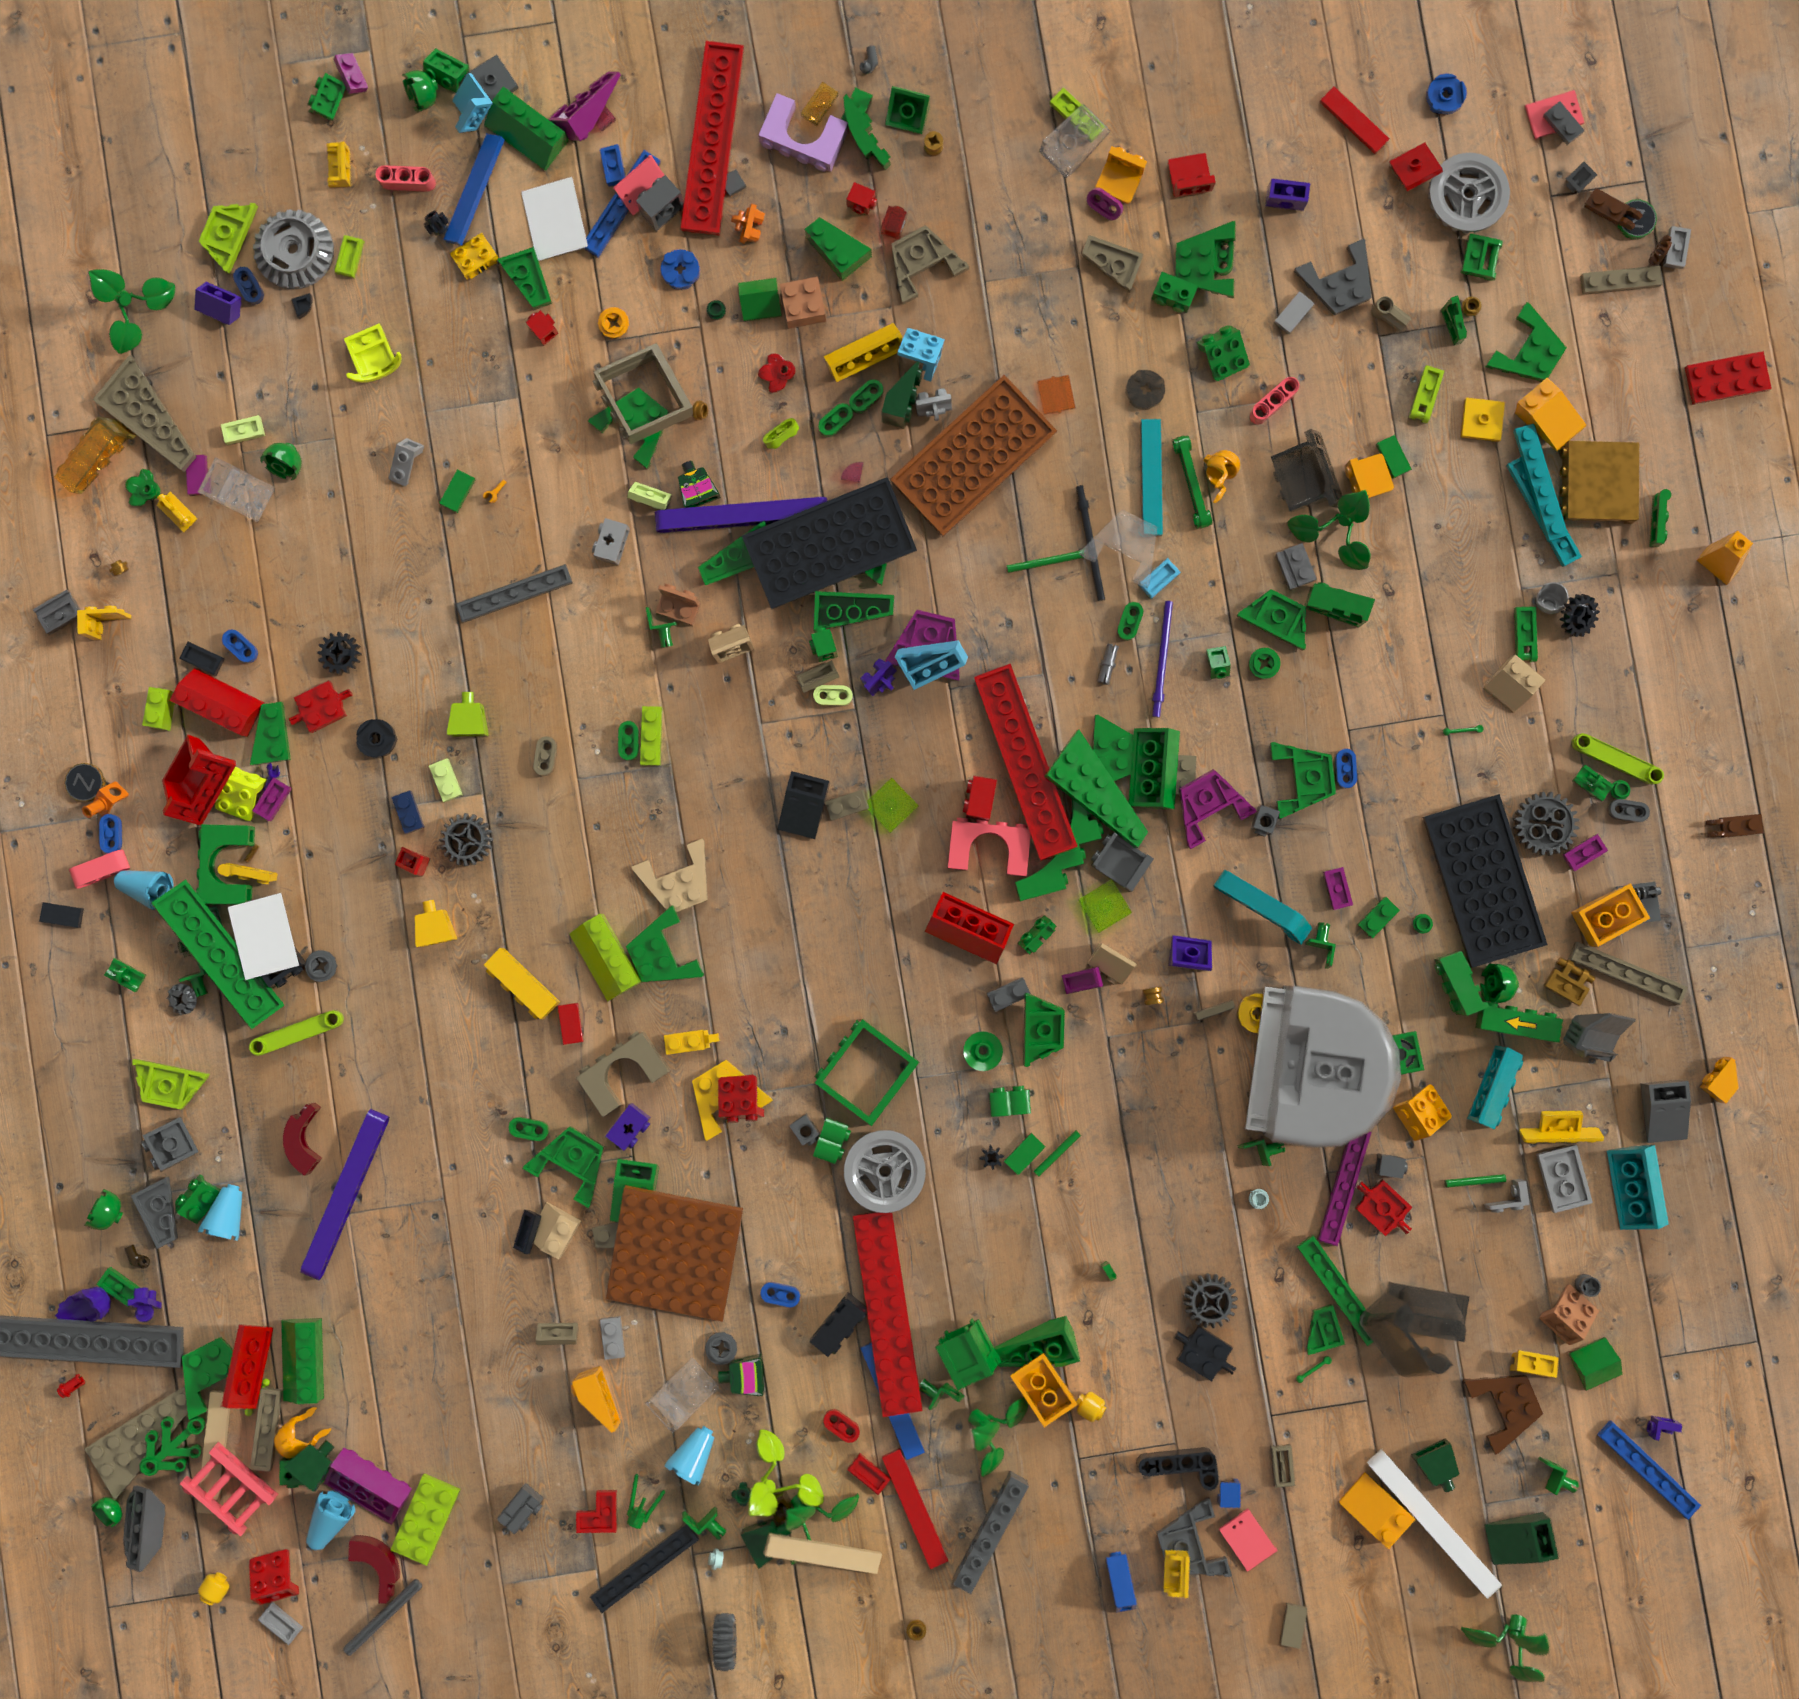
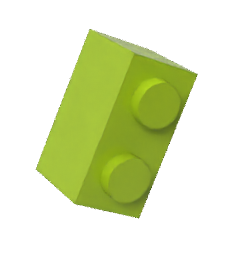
M149 687L142 726L166 731L171 730L175 703L170 701L173 691Z

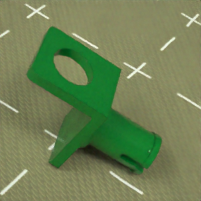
M646 607L650 630L656 629L658 631L661 648L673 646L670 628L677 625V622L654 626L651 609Z
M1319 922L1316 939H1308L1305 945L1328 950L1325 969H1329L1333 965L1336 944L1327 941L1330 924L1326 923L1324 925L1325 923Z
M199 964V972L178 979L179 982L190 981L196 997L208 993L202 979L206 973Z
M1255 1139L1237 1145L1239 1149L1257 1146L1263 1166H1271L1270 1156L1285 1152V1147H1281L1284 1146V1143L1274 1142L1266 1145L1263 1139Z
M924 1378L920 1383L921 1386H919L920 1391L932 1399L928 1408L930 1411L937 1406L944 1393L957 1402H960L965 1397L964 1394L948 1383H945L938 1389Z
M1539 1456L1540 1461L1553 1467L1546 1484L1548 1491L1554 1495H1558L1560 1488L1566 1489L1571 1493L1577 1491L1573 1486L1579 1488V1482L1566 1477L1568 1470Z
M715 1506L699 1523L686 1511L682 1512V1520L698 1535L705 1529L716 1537L717 1540H720L721 1536L725 1535L726 1529L714 1520L718 1516Z

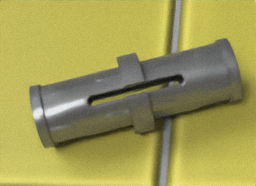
M1107 644L1104 659L1100 663L1102 666L1097 679L1098 683L1103 682V684L1109 685L1112 670L1116 666L1114 662L1119 646Z

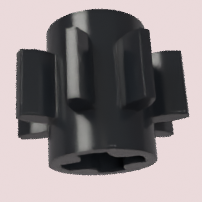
M432 211L425 216L426 222L424 226L430 235L434 232L436 236H439L448 229L446 224L449 222L443 212L438 214L437 211Z
M990 1144L988 1150L982 1148L984 1156H980L979 1159L985 1160L984 1168L990 1165L992 1170H994V1165H1002L999 1159L1004 1158V1155L998 1154L1000 1147L994 1150ZM990 1153L992 1155L993 1153H996V1160L988 1161L989 1158L987 1154Z

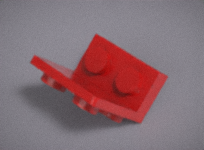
M1206 153L1168 160L1174 198L1213 191L1216 183L1215 175H1210Z
M288 1549L249 1560L251 1600L259 1605L299 1595V1586L291 1582Z

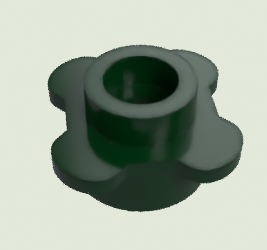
M741 1482L739 1487L732 1491L731 1496L736 1499L740 1506L744 1507L749 1502L751 1489L747 1486L746 1482Z

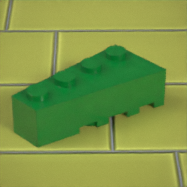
M815 591L814 630L822 627L830 629L894 616L895 596Z

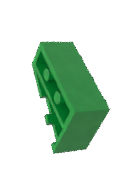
M820 217L804 229L806 239L842 281L872 258L871 248Z
M1455 951L1434 959L1436 962L1434 965L1435 970L1439 976L1441 975L1443 980L1442 988L1449 995L1451 1000L1449 1001L1450 1008L1456 1015L1468 1016L1489 1008L1488 1003H1483L1478 992L1481 989L1479 985L1475 986L1471 976L1473 973L1462 951Z

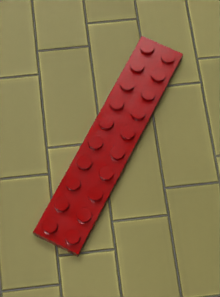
M705 41L681 231L720 236L744 45Z
M1011 663L975 676L976 685L1040 861L1078 848L1056 786L1045 777L1049 767Z
M873 1212L854 1215V1229L883 1417L923 1411L893 1213Z

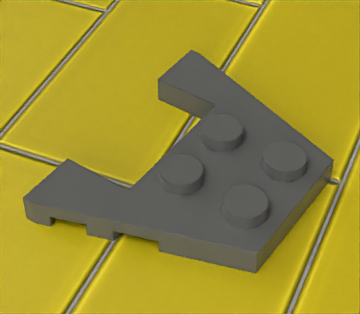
M1365 239L1347 246L1354 265L1322 279H1319L1311 261L1294 269L1295 274L1300 276L1304 280L1305 285L1318 295V299L1334 316L1371 299Z
M1209 1497L1157 1531L1163 1557H1165V1550L1188 1552L1190 1557L1189 1575L1206 1574L1207 1576L1224 1575V1577H1230L1232 1575L1226 1556L1209 1561L1205 1560L1195 1525L1196 1522L1215 1517Z

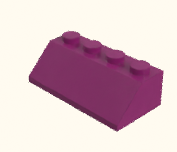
M346 1448L341 1450L331 1464L324 1481L326 1486L391 1525L412 1490L406 1482L395 1479L388 1471L377 1468L373 1462L364 1460L355 1451Z

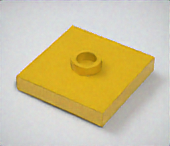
M1466 397L1464 399L1460 437L1500 442L1505 402Z

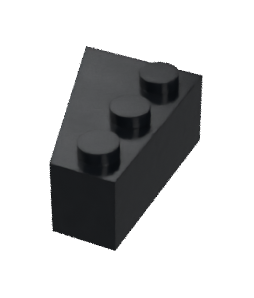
M847 1292L810 1338V1343L827 1357L831 1353L835 1355L842 1346L840 1343L843 1339H848L853 1333V1328L856 1324H860L867 1315L866 1306Z

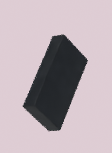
M189 641L179 658L217 676L225 658Z
M43 902L39 922L81 928L84 908Z
M524 1209L513 1245L514 1249L524 1254L531 1253L541 1215Z

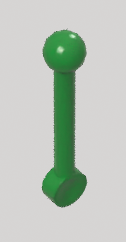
M1482 725L1461 729L1445 728L1443 729V734L1447 736L1450 733L1472 731L1481 733L1484 728Z
M1325 1356L1322 1362L1303 1375H1298L1296 1381L1302 1383L1304 1378L1325 1364H1330L1332 1362L1331 1357Z

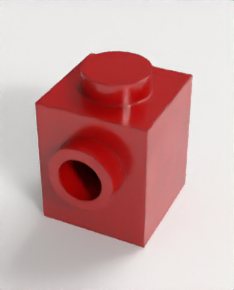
M854 182L847 196L846 203L847 207L851 208L855 213L868 215L870 210L875 209L878 199H876L874 190Z
M541 310L531 314L528 317V321H526L529 329L543 346L559 334L553 325L555 321L548 313L544 315Z

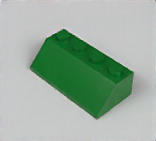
M503 86L492 100L493 104L488 110L484 126L497 136H501L505 139L506 143L546 171L569 142L565 132Z
M1134 728L1129 804L1131 807L1175 809L1180 731L1171 728Z
M322 1318L281 1320L283 1401L294 1404H316L324 1399Z

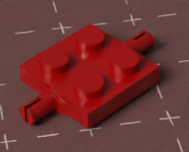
M328 680L294 697L299 714L289 718V721L293 726L303 720L309 732L314 733L347 716L343 708V700L353 696L352 692L348 688L338 693L335 691L332 682Z
M1383 1179L1371 1189L1362 1181L1359 1183L1360 1185L1356 1186L1364 1194V1197L1355 1209L1384 1236H1387L1396 1227H1399L1405 1234L1409 1233L1407 1230H1412L1403 1220L1413 1207Z

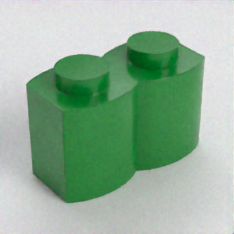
M1024 1085L1012 1086L1013 1090L1006 1091L1004 1087L993 1088V1092H989L991 1117L1031 1114L1029 1089H1024Z
M826 1117L813 1156L833 1164L837 1160L841 1161L845 1150L841 1148L843 1141H848L851 1130H848L849 1125Z

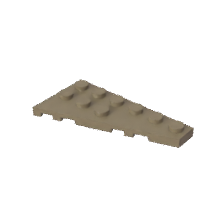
M129 355L93 400L185 472L196 458V455L134 358Z
M185 1386L85 1448L87 1455L114 1500L119 1498L125 1488L140 1472V1462L146 1457V1434L150 1430L158 1432L159 1438L155 1442L156 1453L162 1446V1428L160 1424L163 1418L170 1416L174 1419V1425L171 1428L172 1434L180 1422L188 1415ZM169 1421L164 1422L166 1426L171 1425ZM148 1435L149 1439H155L154 1435Z

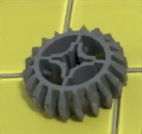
M464 813L463 819L458 814L456 815L457 821L450 818L451 825L444 824L447 831L441 830L440 833L445 835V838H440L439 841L445 842V845H442L440 848L441 850L447 849L444 856L448 857L451 855L450 862L456 860L457 865H461L462 862L464 866H469L470 862L472 865H476V858L482 862L484 859L481 855H489L485 850L486 848L492 849V846L488 845V841L492 842L494 839L487 836L492 834V830L485 831L489 824H482L483 818L480 817L476 820L475 814H472L469 818V814ZM468 824L462 833H454L461 825ZM474 826L480 832L481 841L474 837ZM458 837H467L470 840L474 841V843H467L462 839H459ZM452 839L457 840L459 844V854L452 845ZM471 846L479 847L473 854L465 856V853L468 852Z
M1206 1273V1279L1204 1280L1199 1275L1198 1283L1194 1279L1191 1280L1194 1285L1193 1288L1189 1285L1186 1287L1190 1293H1184V1297L1189 1299L1183 1301L1184 1305L1189 1306L1185 1311L1186 1313H1191L1189 1316L1191 1320L1196 1318L1195 1323L1197 1325H1200L1203 1321L1204 1328H1207L1209 1323L1212 1328H1215V1322H1217L1221 1327L1223 1326L1221 1320L1224 1319L1226 1322H1229L1230 1320L1227 1315H1235L1231 1308L1237 1309V1305L1232 1302L1237 1301L1238 1298L1231 1295L1236 1290L1234 1288L1229 1289L1232 1284L1230 1282L1225 1283L1223 1276L1218 1280V1275L1214 1274L1211 1279L1210 1274ZM1209 1285L1220 1287L1212 1292L1204 1290V1287ZM1199 1292L1202 1296V1301L1196 1309L1195 1298ZM1225 1293L1226 1302L1224 1308L1221 1309L1219 1300L1222 1298V1294ZM1204 1294L1213 1299L1216 1308L1212 1304L1207 1303L1208 1301ZM1208 1310H1214L1218 1314L1213 1316H1205L1201 1313L1203 1311L1206 1312Z
M716 1614L712 1638L714 1667L716 1670L721 1671L733 1670L736 1664L737 1653L736 1619L734 1614Z

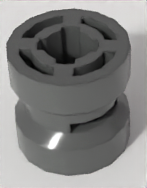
M1581 1274L1575 1279V1288L1580 1293L1588 1297H1595L1600 1293L1601 1284L1596 1278L1588 1274Z

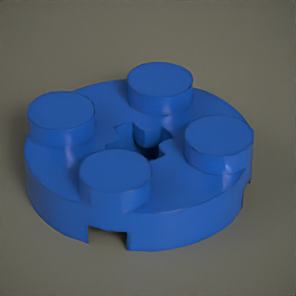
M1441 74L1429 85L1426 99L1433 113L1447 115L1461 108L1467 96V89L1464 82H1460L1456 78L1457 76ZM1444 90H1447V93H1451V96L1445 98L1442 94Z
M678 249L665 254L661 263V274L664 281L670 287L676 290H685L698 280L700 266L692 252ZM680 265L686 268V270L682 271V274L675 270Z

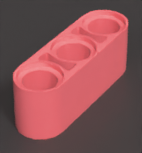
M384 165L380 166L375 173L381 186L387 190L428 192L436 186L435 178L430 170L425 167ZM390 175L389 179L383 180L385 176ZM405 176H409L408 180L402 181ZM424 177H429L426 182H421Z
M1287 377L1263 397L1250 412L1251 422L1257 425L1264 423L1292 399L1299 389L1298 380L1294 377ZM1285 385L1292 386L1293 391H1287ZM1270 398H1276L1279 404L1271 403ZM1261 410L1264 413V417L1257 416L1255 411Z
M117 850L69 869L75 888L78 889L115 876L122 870L127 871L130 869L124 850Z

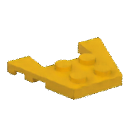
M728 1060L723 1061L692 1080L706 1141L722 1132L712 1113L719 1110V1078L744 1075ZM757 1086V1105L762 1108L773 1100Z

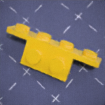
M1541 1111L1539 1128H1520L1519 1130L1523 1141L1531 1144L1537 1142L1595 1143L1597 1141H1604V1136L1599 1128H1582L1583 1113L1581 1111Z

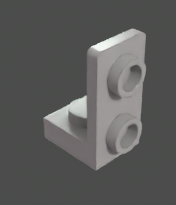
M408 438L396 444L389 480L407 486L414 458L423 453L424 445Z
M1522 1179L1512 1180L1511 1193L1515 1200L1485 1203V1208L1493 1213L1503 1212V1208L1511 1207V1210H1521L1523 1206L1530 1205L1526 1181Z

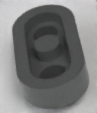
M1618 799L1609 804L1608 813L1614 819L1643 822L1648 819L1650 809L1642 802ZM1616 806L1620 808L1619 813L1615 811ZM1636 809L1640 812L1639 816L1635 815Z

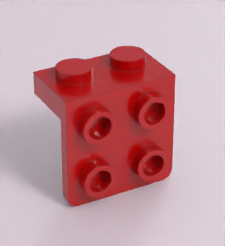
M755 1075L719 1078L718 1108L720 1118L727 1120V1123H738L739 1119L753 1122L758 1121V1118L764 1117V1109L757 1105V1077Z

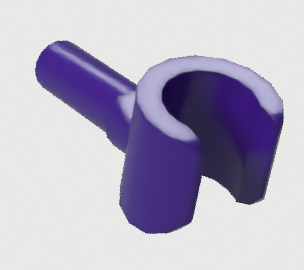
M271 763L267 765L268 778L263 789L264 791L272 778L279 777L280 770L278 765L274 770H272Z

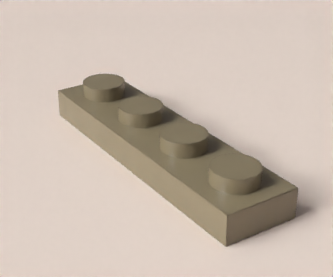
M1660 266L1583 273L1580 276L1583 295L1655 288L1662 285Z
M261 1388L250 1469L268 1472L272 1470L275 1452L274 1437L278 1430L283 1389Z

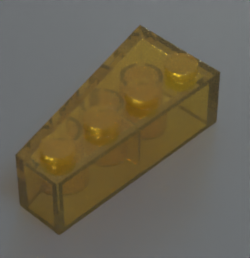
M104 417L94 419L88 431L80 437L77 446L69 452L66 461L58 467L54 478L70 493L82 494L99 476L97 471L111 463L109 458L116 452L120 453L125 448L123 443L128 438L132 440L136 436L119 420Z

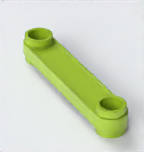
M1577 734L1571 741V745L1576 751L1647 784H1659L1664 779L1662 769L1588 734ZM1579 738L1584 740V747L1579 745ZM1652 771L1656 774L1655 781L1650 776Z
M337 1010L328 1011L255 1038L251 1041L249 1050L257 1056L273 1052L338 1028L342 1025L344 1016ZM332 1014L337 1016L336 1024L331 1023L330 1018ZM258 1042H261L263 1045L261 1052L256 1048Z

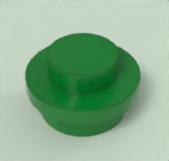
M1618 780L1612 783L1614 787L1610 790V794L1613 798L1618 800L1629 796L1630 786L1627 782Z
M1419 914L1413 919V928L1418 933H1428L1433 927V921L1427 914Z

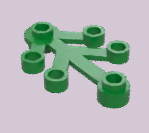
M170 1416L163 1418L160 1424L162 1428L161 1451L155 1455V1442L158 1440L159 1434L155 1430H150L145 1436V1441L147 1442L146 1457L140 1462V1471L146 1476L155 1475L159 1470L182 1472L187 1466V1461L184 1458H178L175 1462L162 1460L167 1456L198 1458L202 1453L200 1445L194 1444L191 1448H181L178 1446L191 1434L196 1435L203 1431L205 1427L204 1419L199 1416L190 1419L187 1428L171 1441V1428L174 1425V1419ZM169 1421L171 1425L166 1426L164 1422ZM193 1422H200V1426H195ZM148 1435H154L155 1439H149ZM197 1449L199 1453L194 1454L192 1450ZM147 1463H153L154 1467H149ZM177 1463H182L183 1467H178Z

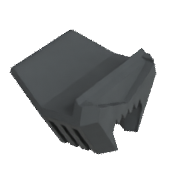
M1612 1013L1576 1015L1572 1019L1568 1027L1569 1029L1563 1038L1564 1045L1581 1057L1588 1055L1611 1062L1618 1055L1613 1050L1620 1035L1636 1019Z

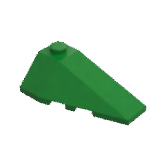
M1067 1316L1044 1322L994 1347L1001 1360V1363L998 1365L999 1367H1023L1024 1364H1028L1042 1353L1045 1354L1050 1363L1055 1367H1063L1080 1362L1075 1334Z

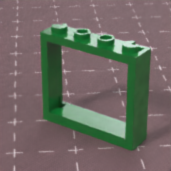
M862 1019L861 1022L856 1020L850 1028L853 1032L849 1038L844 1036L838 1044L841 1048L837 1054L832 1052L826 1060L829 1064L825 1070L821 1067L814 1077L817 1079L816 1085L872 1126L920 1062ZM863 1028L909 1062L869 1116L824 1082L825 1078Z

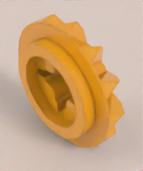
M610 307L600 314L598 326L604 336L612 339L616 337L621 338L624 333H627L629 319L622 309ZM616 319H618L617 323L619 327L613 326L612 328H610L611 324L609 320L615 321Z

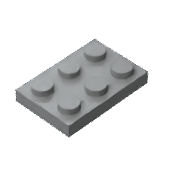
M1576 1144L1536 1154L1553 1213L1593 1203Z

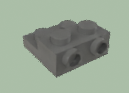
M181 1117L143 1135L144 1140L141 1141L145 1152L150 1151L153 1156L150 1161L154 1169L159 1168L160 1172L199 1153Z

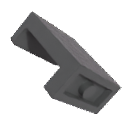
M1115 832L1112 835L1108 834L1102 842L1104 845L1100 852L1097 850L1091 858V861H1093L1091 866L1129 892H1132L1154 858L1132 847L1125 840L1117 836L1118 834Z

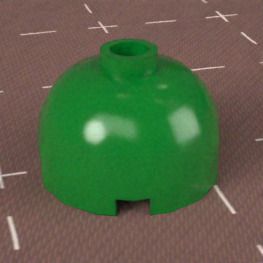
M420 70L402 74L406 78L402 82L409 101L412 99L417 105L413 107L415 111L421 112L432 107L436 100V91L438 90L435 79H431L427 73Z
M273 443L265 449L260 457V462L264 461L267 464L265 468L282 479H286V476L292 477L291 480L296 479L302 467V458L296 447L290 443Z
M1489 964L1482 972L1481 976H1485L1484 984L1480 983V989L1486 1001L1505 1003L1515 996L1519 987V981L1514 970L1503 964Z
M106 1189L101 1191V1194L104 1196L101 1195L95 1201L87 1217L90 1222H85L84 1226L95 1230H105L110 1228L114 1222L118 1224L123 1215V1212L120 1211L121 1201L116 1194Z

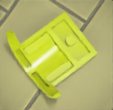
M380 323L344 338L358 374L347 373L348 379L360 383L372 382L388 376L399 368L402 361L401 354L397 352L394 357Z

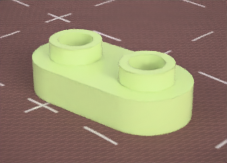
M821 685L814 690L813 697L819 705L846 706L852 701L853 694L847 686ZM823 692L827 694L825 699L820 698V694ZM845 693L847 697L842 700L839 698V695Z

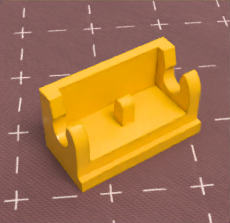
M344 141L327 143V182L329 188L351 187L349 147Z
M1517 1350V1352L1512 1354L1515 1361L1514 1364L1510 1365V1371L1557 1378L1558 1357Z
M1165 1550L1163 1591L1167 1593V1596L1188 1598L1190 1557L1187 1551Z

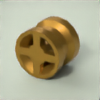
M936 131L929 132L925 136L924 149L928 155L937 156L943 150V137Z
M1162 987L1142 990L1146 997L1145 1005L1164 1003V998L1161 996Z

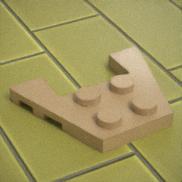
M704 839L687 845L694 863L693 865L658 879L654 875L649 860L632 866V870L666 910L674 905L676 912H680L708 900Z

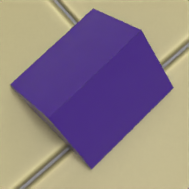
M1172 935L1168 966L1212 971V941Z

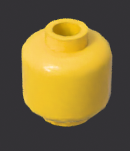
M1088 1392L1086 1395L1081 1394L1077 1400V1413L1089 1422L1096 1420L1099 1422L1107 1409L1105 1401L1093 1392Z
M220 1572L207 1575L198 1589L199 1599L207 1605L220 1603L229 1590V1583L226 1581L227 1577Z

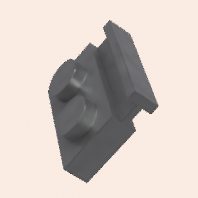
M1303 543L1275 554L1289 590L1317 580Z
M69 590L63 591L33 609L45 632L49 635L76 620L77 610H81Z

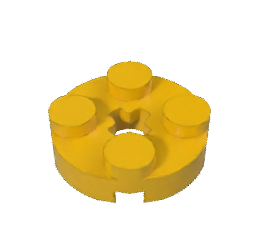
M1254 993L1246 996L1238 1006L1237 1016L1241 1026L1253 1033H1258L1261 1016L1255 1019V1015L1252 1012L1257 1007L1261 1011L1264 994Z

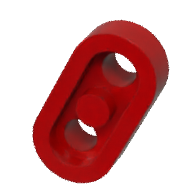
M831 1409L825 1413L824 1425L836 1436L847 1443L855 1442L859 1438L860 1428L852 1419L837 1409ZM836 1416L838 1420L832 1422L830 1417ZM847 1428H852L854 1432L849 1434L846 1430Z

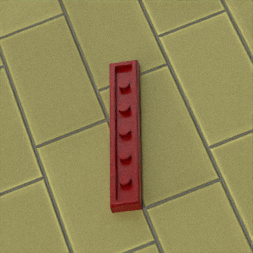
M899 1448L883 1455V1462L929 1568L932 1569L948 1562L946 1552L901 1449Z

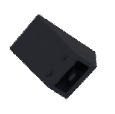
M791 771L777 830L816 839L830 781Z

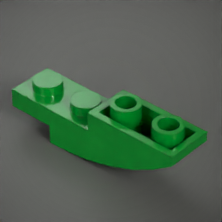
M846 94L843 97L846 119L857 146L867 160L873 155L886 170L891 166L889 161L891 157L884 148L881 150L877 146L878 140L872 133L868 134L873 130L870 124L872 120L866 112L863 114L858 109L860 105L855 98L852 97L850 99Z

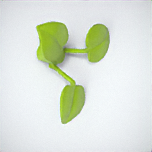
M763 1429L759 1430L757 1439L758 1454L763 1461L767 1463L772 1462V1465L766 1474L761 1477L762 1482H757L751 1489L749 1516L768 1517L773 1515L777 1510V1500L774 1494L794 1488L799 1489L798 1498L805 1505L814 1507L821 1505L824 1502L823 1491L820 1483L813 1475L804 1474L799 1478V1484L775 1489V1483L772 1480H768L767 1477L776 1466V1461L780 1462L784 1459V1446L781 1440L772 1432Z

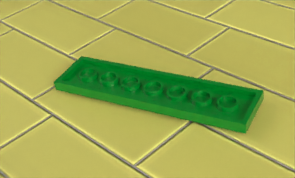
M186 879L151 903L250 1030L285 1006L261 976L245 980L237 944Z

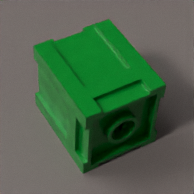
M971 1318L969 1324L951 1332L945 1330L943 1339L942 1337L939 1338V1344L935 1347L957 1390L992 1376L997 1365L1001 1363L979 1319L974 1321Z

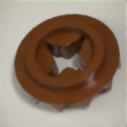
M1666 235L1659 241L1649 258V263L1652 266H1655L1657 263L1659 264L1666 256L1672 245V237Z

